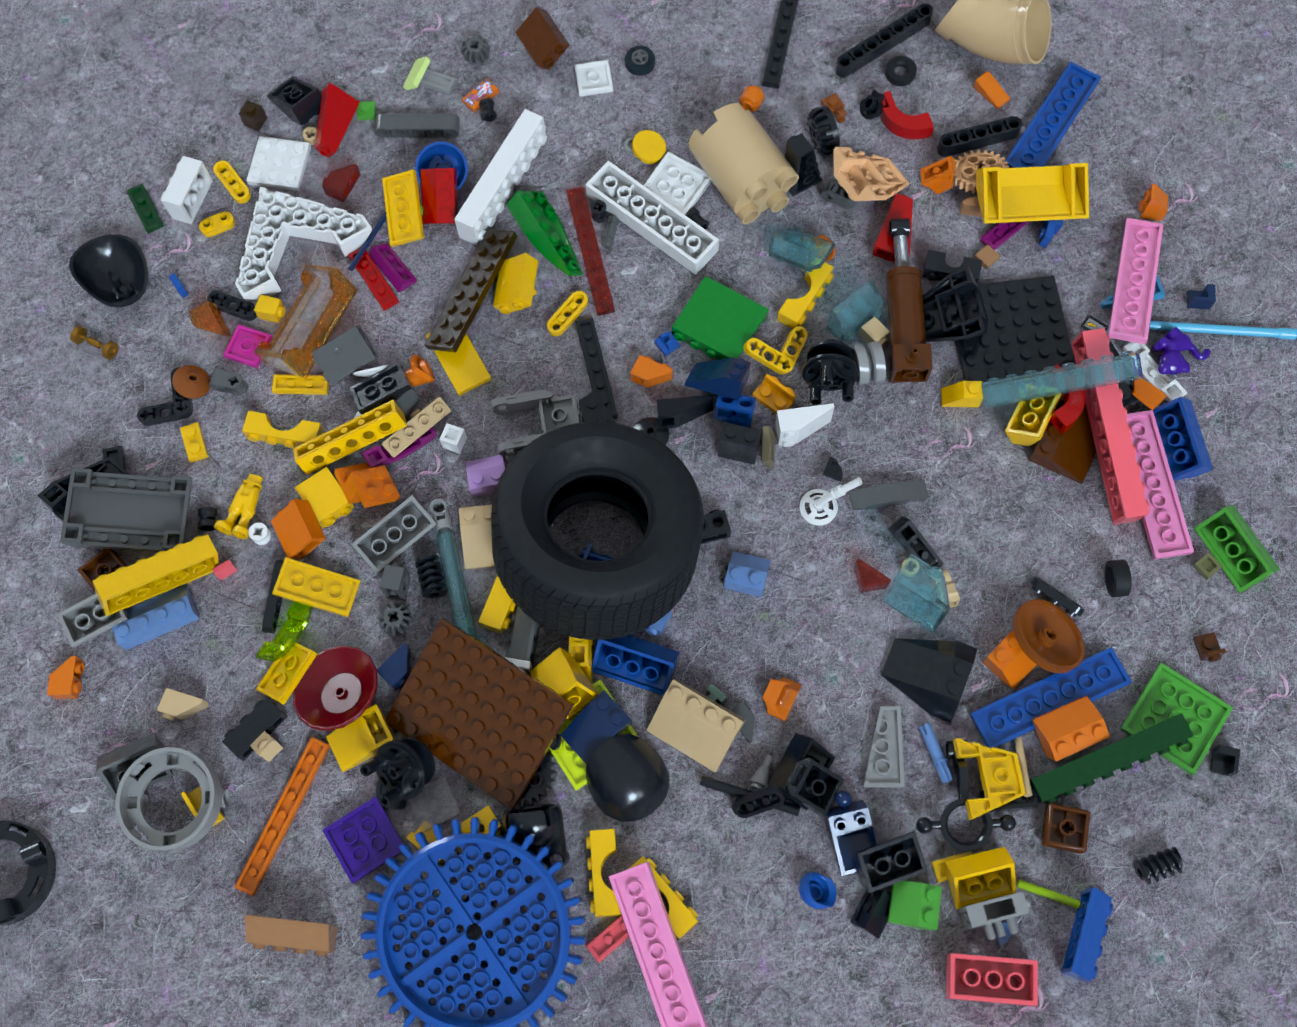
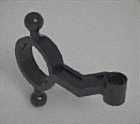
M946 741L947 759H952L957 777L958 799L945 807L940 821H931L927 817H921L916 822V828L922 834H927L932 829H941L944 839L951 846L962 851H973L982 847L989 840L993 828L1001 827L1004 831H1012L1016 826V820L1008 814L1003 815L1000 819H992L990 812L981 815L983 827L976 839L970 842H959L951 836L948 830L949 815L954 809L966 805L965 801L971 799L969 798L968 767L965 759L969 758L956 759L953 741Z

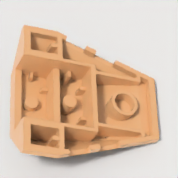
M849 147L834 148V177L853 201L887 200L910 184L888 158L874 154L869 157L864 155L865 152L863 151L858 153L852 152V149Z

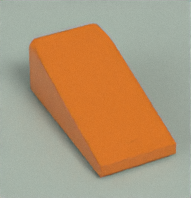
M987 71L976 79L973 88L995 108L999 109L1011 99L990 72Z

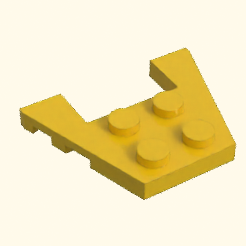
M960 738L953 740L956 759L976 757L985 798L968 799L965 801L969 820L975 819L1026 794L1017 753L981 746L979 743L966 742Z

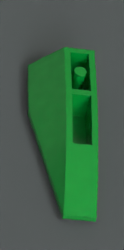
M517 191L506 206L523 233L535 248L559 270L568 276H581V268L560 218L547 200L546 195L542 191Z

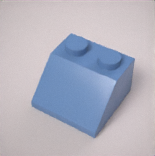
M733 551L724 581V588L762 597L771 560Z

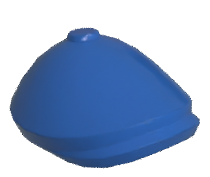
M808 872L801 878L799 893L801 899L807 905L815 909H825L834 906L836 887L831 879L817 872Z

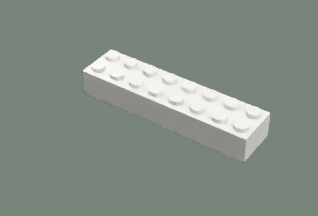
M524 109L454 220L459 238L478 246L480 241L483 240V236L487 232L486 230L494 225L496 216L503 211L505 202L513 194V189L516 185L520 184L522 175L528 171L532 159L537 157L539 148L547 140L546 126L542 116Z
M607 161L585 184L587 197L593 201L602 200L605 202L606 210L609 213L615 215L620 221L695 275L719 251L718 238L610 161Z

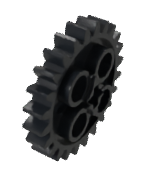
M553 755L544 756L539 765L541 769L535 772V774H539L540 782L537 785H533L530 781L520 798L521 806H525L526 800H528L530 805H533L534 798L540 802L541 794L546 797L548 796L545 791L546 788L553 789L549 785L550 782H556L551 777L552 774L557 773V771L551 770V767L555 766L556 763L549 761Z

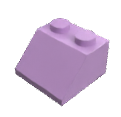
M496 455L466 462V473L473 498L495 493L497 484L501 480L500 477L506 469L503 456Z

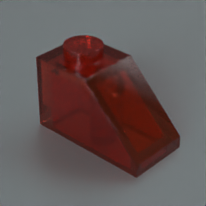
M352 164L330 171L329 175L322 182L325 194L345 202L361 175L358 165Z

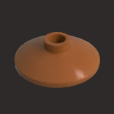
M182 366L173 375L172 383L174 389L185 398H201L210 389L208 386L210 383L209 375L198 366Z

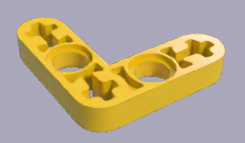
M795 327L790 331L780 352L757 338H751L746 341L743 349L751 358L776 373L785 375L793 369L808 334L804 327ZM799 332V333H800L799 336H800L801 338H799L796 342H794V340H796V338H797V334H796V333ZM752 343L754 344L755 350H751V348H752L751 344H752ZM788 346H792L794 348V355H790L788 353ZM765 352L771 353L772 361L765 359ZM783 362L785 363V367H786L785 369L782 368V367H783V365H782Z

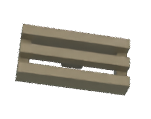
M763 426L762 462L767 468H774L775 433L770 426Z

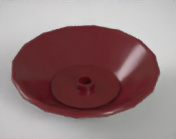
M346 645L328 648L319 653L293 691V706L299 719L312 729L331 731L344 728L360 718L372 703L378 687L377 668L371 656L360 648Z

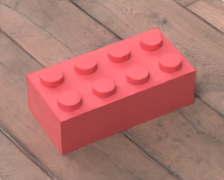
M955 953L946 954V999L1038 1006V961Z

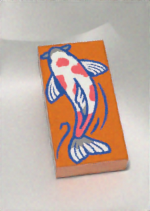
M486 79L464 96L462 102L474 113L480 108L479 102L482 99H492L499 93V89L490 80Z

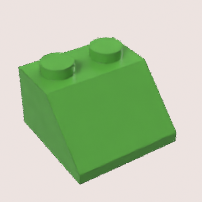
M901 881L893 884L888 923L926 931L937 930L942 887L910 881Z

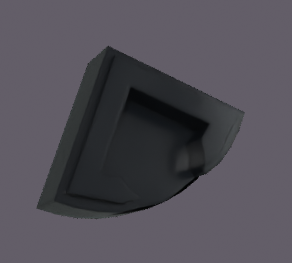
M830 457L823 475L841 482L843 476L842 469L837 460Z

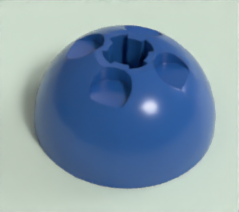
M434 142L427 145L419 153L415 164V171L420 184L422 169H457V191L463 186L468 175V164L464 154L459 148L448 142Z

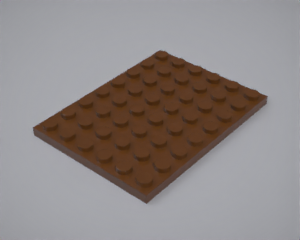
M441 618L385 719L390 726L407 738L412 737L422 741L429 748L433 756L512 810L518 804L574 703L447 619Z

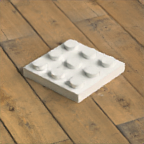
M259 136L246 180L248 185L299 191L311 150L310 143Z
M667 152L643 186L687 216L711 183V179L704 170Z

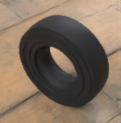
M906 56L892 58L887 63L885 70L887 80L895 86L909 85L913 82L917 73L915 62ZM896 67H904L908 73L900 76L894 70Z

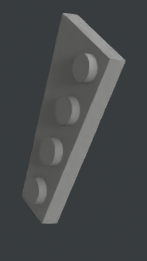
M880 706L863 788H904L901 706Z

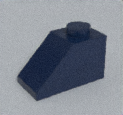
M404 642L377 669V673L395 691L398 688H403L410 675L411 649Z

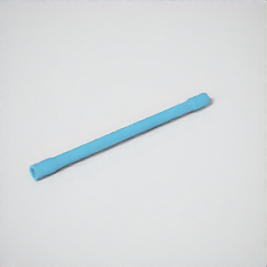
M1150 321L1149 330L1171 331L1177 327L1181 332L1273 337L1296 340L1297 329L1262 328Z

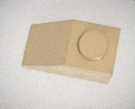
M166 688L157 711L163 714L162 718L170 721H174V718L183 720L207 708L209 703L203 699Z

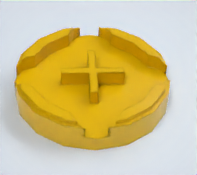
M643 130L635 135L631 143V149L634 156L641 159V162L654 164L663 158L666 152V143L660 134L651 130Z

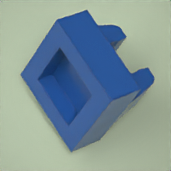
M670 331L664 332L659 338L654 340V344L665 357L680 347V343L673 337Z

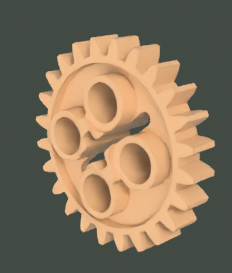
M978 149L977 153H974L972 150L969 155L964 153L963 157L958 156V160H955L954 185H959L960 190L965 188V192L972 190V194L977 191L976 170L980 169L982 162L983 166L981 168L1001 167L1002 169L1010 168L1008 161H1005V157L1000 158V154L994 155V151L987 153V150L982 153Z

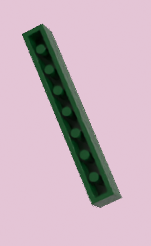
M1181 713L1030 779V785L1039 797L1038 802L1045 801L1047 805L1057 801L1056 796L1062 793L1066 797L1077 792L1075 788L1083 785L1086 788L1095 784L1094 779L1102 777L1105 780L1114 776L1113 771L1119 768L1121 772L1133 767L1132 763L1139 760L1141 764L1151 760L1150 755L1156 752L1159 755L1171 751L1169 747L1174 744L1177 747L1189 743L1188 738L1194 735Z

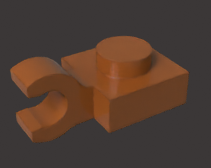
M836 93L821 99V106H828L838 123L846 121L844 118L846 116L845 105Z

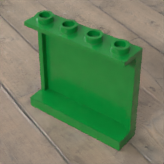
M705 276L673 324L672 335L676 340L688 343L693 349L705 352L710 358L718 360L733 357L740 358L744 351V343L754 336L762 322L765 323L768 318L769 309Z

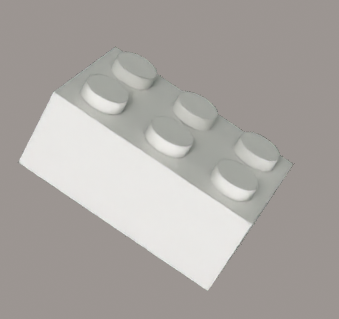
M182 156L180 162L177 163L173 176L169 179L166 191L162 193L161 201L172 219L192 224L213 182L204 163L200 160Z

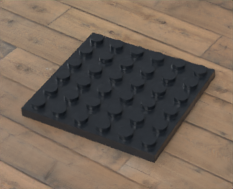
M1055 276L978 284L989 323L986 333L969 340H956L964 381H982L983 388L1048 381L1050 379L1047 375L1056 364L1064 368L1069 377L1075 374L1078 375Z

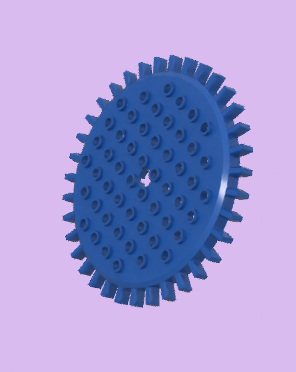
M479 817L471 819V832L462 833L461 822L457 818L453 819L451 824L453 835L445 837L441 824L433 825V832L436 836V841L429 843L425 834L421 831L415 834L416 840L421 846L420 850L414 853L407 843H403L399 848L407 857V860L402 865L393 857H389L385 861L396 873L391 879L384 874H377L374 879L386 886L384 894L381 895L377 892L367 894V899L380 905L378 913L366 911L362 914L363 919L376 921L375 931L368 930L361 934V939H376V949L364 953L363 959L378 957L381 967L371 971L368 977L369 979H374L380 975L385 976L388 985L383 986L377 992V995L382 997L390 991H393L398 1000L388 1010L391 1014L398 1011L402 1005L410 1011V1014L403 1023L404 1027L410 1026L416 1017L425 1022L424 1027H520L519 1023L525 1019L530 1027H540V1022L535 1017L534 1012L540 1008L549 1018H552L556 1013L554 1008L546 1001L549 996L553 995L561 1002L566 1001L568 995L557 987L560 979L569 984H575L578 978L574 974L565 971L567 962L581 965L584 957L570 953L571 944L582 945L586 943L585 936L572 935L571 925L585 923L586 917L580 915L570 917L568 907L578 905L582 899L581 896L566 899L562 889L570 887L574 879L570 877L560 883L557 881L554 873L560 870L564 863L560 860L555 862L550 868L547 867L542 859L550 851L548 845L541 848L537 855L528 849L534 840V834L530 833L525 837L521 845L513 841L514 835L517 832V825H511L507 830L506 837L496 834L499 826L498 819H493L489 824V832L483 833L479 832ZM456 847L462 848L461 854L456 852ZM485 852L491 853V859L485 858ZM515 857L520 858L521 863L519 865L514 863ZM440 859L445 860V866L439 864ZM469 864L474 866L473 872L468 870ZM497 870L503 871V877L497 875ZM423 871H426L428 873L427 879L423 878ZM527 875L532 876V882L526 880ZM451 877L457 878L456 884L451 882ZM480 882L486 883V889L480 888ZM406 883L411 885L410 891L405 889ZM510 887L516 890L514 895L509 893ZM434 889L440 891V896L434 894ZM538 893H543L545 895V899L540 900L538 898ZM464 894L469 896V901L463 900ZM492 900L498 901V907L492 905ZM418 901L423 903V908L417 907ZM522 905L527 906V912H522ZM446 907L452 908L451 914L446 912ZM550 911H556L557 917H551ZM475 912L481 914V919L475 918ZM400 914L406 915L405 921L400 919ZM504 918H509L511 923L506 925ZM429 919L435 921L434 926L429 925ZM478 923L477 925L481 927L483 934L479 939H472L468 936L467 930L470 924ZM534 923H538L540 925L539 930H535L533 928ZM459 924L464 926L463 932L458 930ZM487 930L493 932V937L487 935ZM413 931L417 932L418 938L412 937ZM520 935L523 941L521 943L517 942L516 936ZM441 937H445L447 939L446 944H443L441 942ZM546 941H550L552 943L551 948H547L545 946ZM471 942L476 944V949L470 948ZM395 944H399L401 946L400 951L395 949ZM499 948L505 949V955L499 953ZM424 949L429 950V956L424 955ZM528 954H534L535 960H529ZM453 955H457L459 957L458 962H455L453 960ZM486 960L488 967H483L481 962ZM408 961L413 964L412 968L407 967L406 963ZM511 966L517 967V973L511 971ZM436 967H440V968H441V970H442V973H441V974H437V973H436V971H435V968H436ZM540 972H546L547 978H542ZM465 973H469L471 975L470 980L465 978ZM495 978L500 980V985L494 984ZM420 979L425 982L424 986L419 985L418 981ZM523 984H528L530 990L525 991L523 989ZM448 985H452V986H453V988H454V991H453V992L448 991V989H447V986H448ZM481 991L483 997H478L476 992ZM507 996L512 998V1003L506 1002ZM431 997L437 1000L436 1004L430 1002ZM460 1003H464V1004H465V1006H466V1009H465V1010L460 1009V1007H459V1004H460ZM489 1009L495 1010L494 1016L489 1014Z

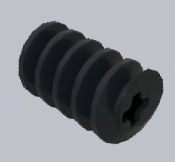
M438 555L425 556L415 563L418 569L419 582L421 583L420 588L423 590L422 596L425 598H439L447 593L446 590H441L446 585L439 583L444 580L443 576H438L442 573V569H436L441 564L440 562H434L439 559Z
M1172 847L1171 850L1165 849L1163 852L1159 851L1156 853V856L1150 854L1148 858L1142 857L1140 861L1134 860V869L1141 880H1145L1149 885L1151 884V877L1158 882L1159 874L1163 879H1167L1166 872L1172 877L1175 876L1174 869L1179 874L1183 872L1182 858L1176 847Z

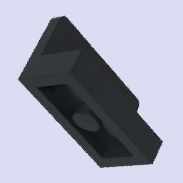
M881 889L871 893L866 890L850 923L869 932L874 937L880 938L888 922L891 896Z

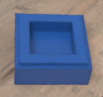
M175 273L170 275L169 279L180 296L184 298L189 295Z

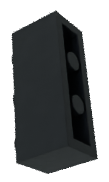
M268 698L262 699L256 703L254 710L250 714H246L241 718L240 724L235 729H231L226 733L222 743L239 759L245 761L254 751L250 745L264 731L270 735L287 716Z

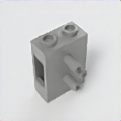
M1023 892L965 906L958 909L964 931L984 926L987 939L992 940L996 938L992 923L999 938L1006 936L1002 924L1004 920L1007 922L1010 934L1018 933L1014 918L1030 913L1031 905L1028 897L1024 896Z

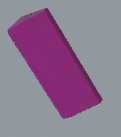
M387 243L372 247L369 256L398 292L404 291L417 282V279Z

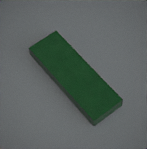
M143 184L126 190L148 234L164 227Z

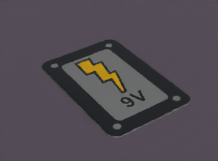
M1088 315L1081 324V327L1087 331L1105 328V331H1107L1109 328L1091 315Z

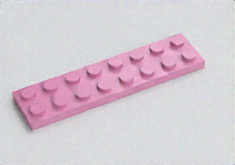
M1132 218L1126 219L1109 325V338L1145 345L1147 343L1164 224Z
M1152 410L1129 413L1126 418L1127 424L1132 430L1131 441L1136 447V462L1139 463L1141 468L1140 478L1145 485L1144 495L1150 506L1149 515L1143 517L1142 520L1153 559L1192 554L1194 549Z
M649 861L609 876L661 1027H708Z

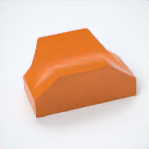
M952 156L920 169L921 184L929 187L936 194L953 188L955 160Z
M784 677L781 679H771L762 697L767 706V714L785 722L801 688V684Z

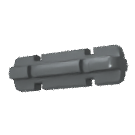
M615 215L608 217L607 223L609 224L606 225L602 240V246L605 249H611L613 245L612 240H614L619 221Z

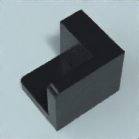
M1224 745L1214 747L1210 771L1230 777L1237 774L1241 749Z

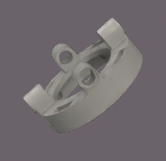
M175 747L159 748L142 755L123 775L116 793V815L123 832L137 845L150 850L166 852L165 854H184L186 848L196 844L211 830L219 815L220 808L229 806L230 793L228 789L221 788L216 771L200 755L187 749ZM150 762L152 766L137 780L135 776ZM168 769L190 772L199 782L202 791V803L197 816L185 828L175 832H161L153 828L144 816V813H147L149 809V798L144 794L146 787L156 775ZM136 825L149 837L147 841H142L140 839L142 836L133 829Z

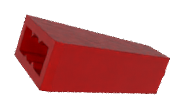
M332 83L327 84L322 90L314 147L321 155L329 158L336 153L360 103Z
M896 193L874 245L872 255L895 263L894 240L889 235L890 219L909 218L910 235L907 242L908 255L910 256L912 198Z

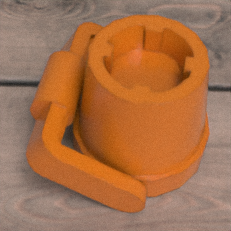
M413 354L410 358L411 368L406 370V375L411 385L417 387L435 381L429 362Z

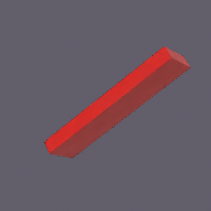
M361 248L348 254V257L351 260V262L353 261V259L355 258V256ZM365 251L355 268L382 310L385 311L399 303L367 251Z

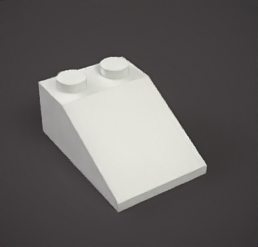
M834 403L778 410L775 421L778 446L791 447L830 423L834 411Z

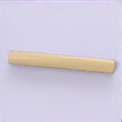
M1017 737L1014 739V744L1026 792L1024 797L1032 796L1022 737Z

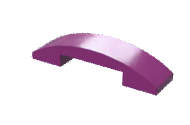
M431 427L394 458L383 446L380 447L379 445L362 452V456L370 468L386 466L419 450L437 437V433Z

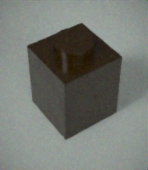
M248 100L238 113L244 126L256 131H260L267 120L263 107Z

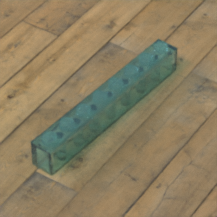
M1125 351L1120 356L1105 355L1100 360L1085 359L1080 364L1065 363L1060 368L1050 366L1043 368V371L1040 372L1029 370L1020 376L1009 374L1004 379L990 378L987 379V382L981 383L984 405L991 408L1143 379L1140 355L1136 352L1133 353V351Z

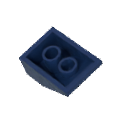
M733 357L695 363L684 386L738 400L748 381L751 362Z
M603 690L560 735L587 765L592 753L610 738L622 734L632 725V720Z

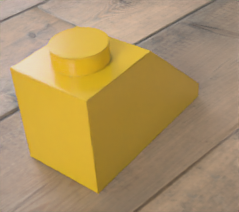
M961 381L941 388V407L979 408L983 400L982 381Z

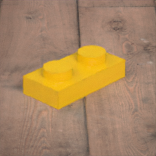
M196 422L181 427L180 431L190 463L208 458L209 455L200 424Z

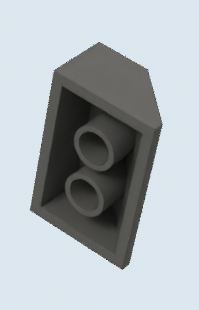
M517 607V612H513L512 615L514 629L510 631L508 643H511L510 650L506 651L505 657L531 661L533 667L540 624L521 611V608Z
M156 733L98 756L96 770L114 800H116L119 783L127 769L142 755L155 749L164 748ZM148 762L145 765V767L135 776V778L139 780L142 774L148 768H150L152 764ZM168 769L159 773L149 782L148 786L173 776L172 770Z

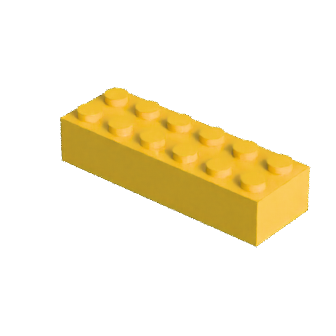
M208 534L197 536L190 542L177 544L170 550L160 551L147 559H140L133 565L123 566L113 573L98 576L93 580L96 596L105 615L109 616L213 573L212 569L219 565L218 553Z

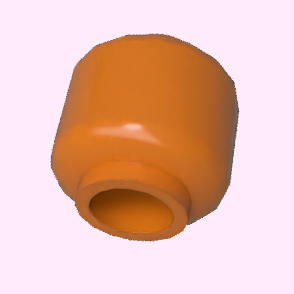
M747 86L739 98V103L745 111L748 109L750 112L758 111L764 101V93L758 86Z

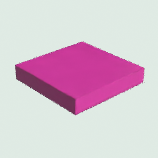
M238 324L223 356L226 359L258 369L273 337L270 334Z

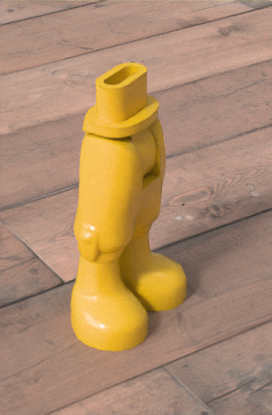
M249 474L247 480H243V484L237 490L229 506V514L226 520H217L215 522L214 528L229 536L233 534L239 539H248L249 522L255 515L260 491L262 490L261 483L263 478L261 476ZM239 515H241L239 523L235 525L237 518L239 517Z

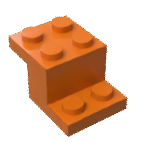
M368 463L337 468L334 471L349 504L362 502L364 508L395 502L400 498L385 465L370 468Z

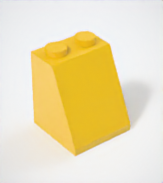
M561 647L553 651L530 671L531 676L574 703L566 718L568 720H571L599 695L573 656Z

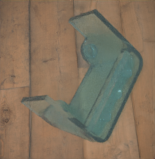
M911 554L894 579L896 584L884 600V603L925 629L936 632L950 610L944 572L940 568L932 567Z

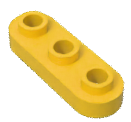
M227 161L217 162L213 167V171L235 202L239 204L248 202L251 198V193Z
M583 291L573 292L547 322V330L550 335H562L588 305L586 293Z

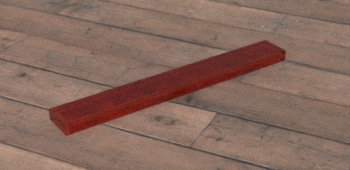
M579 187L566 190L597 316L614 313L615 308L584 188Z

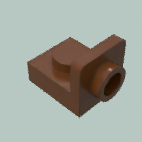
M1215 632L1193 638L1201 661H1218L1226 653L1225 648H1220Z

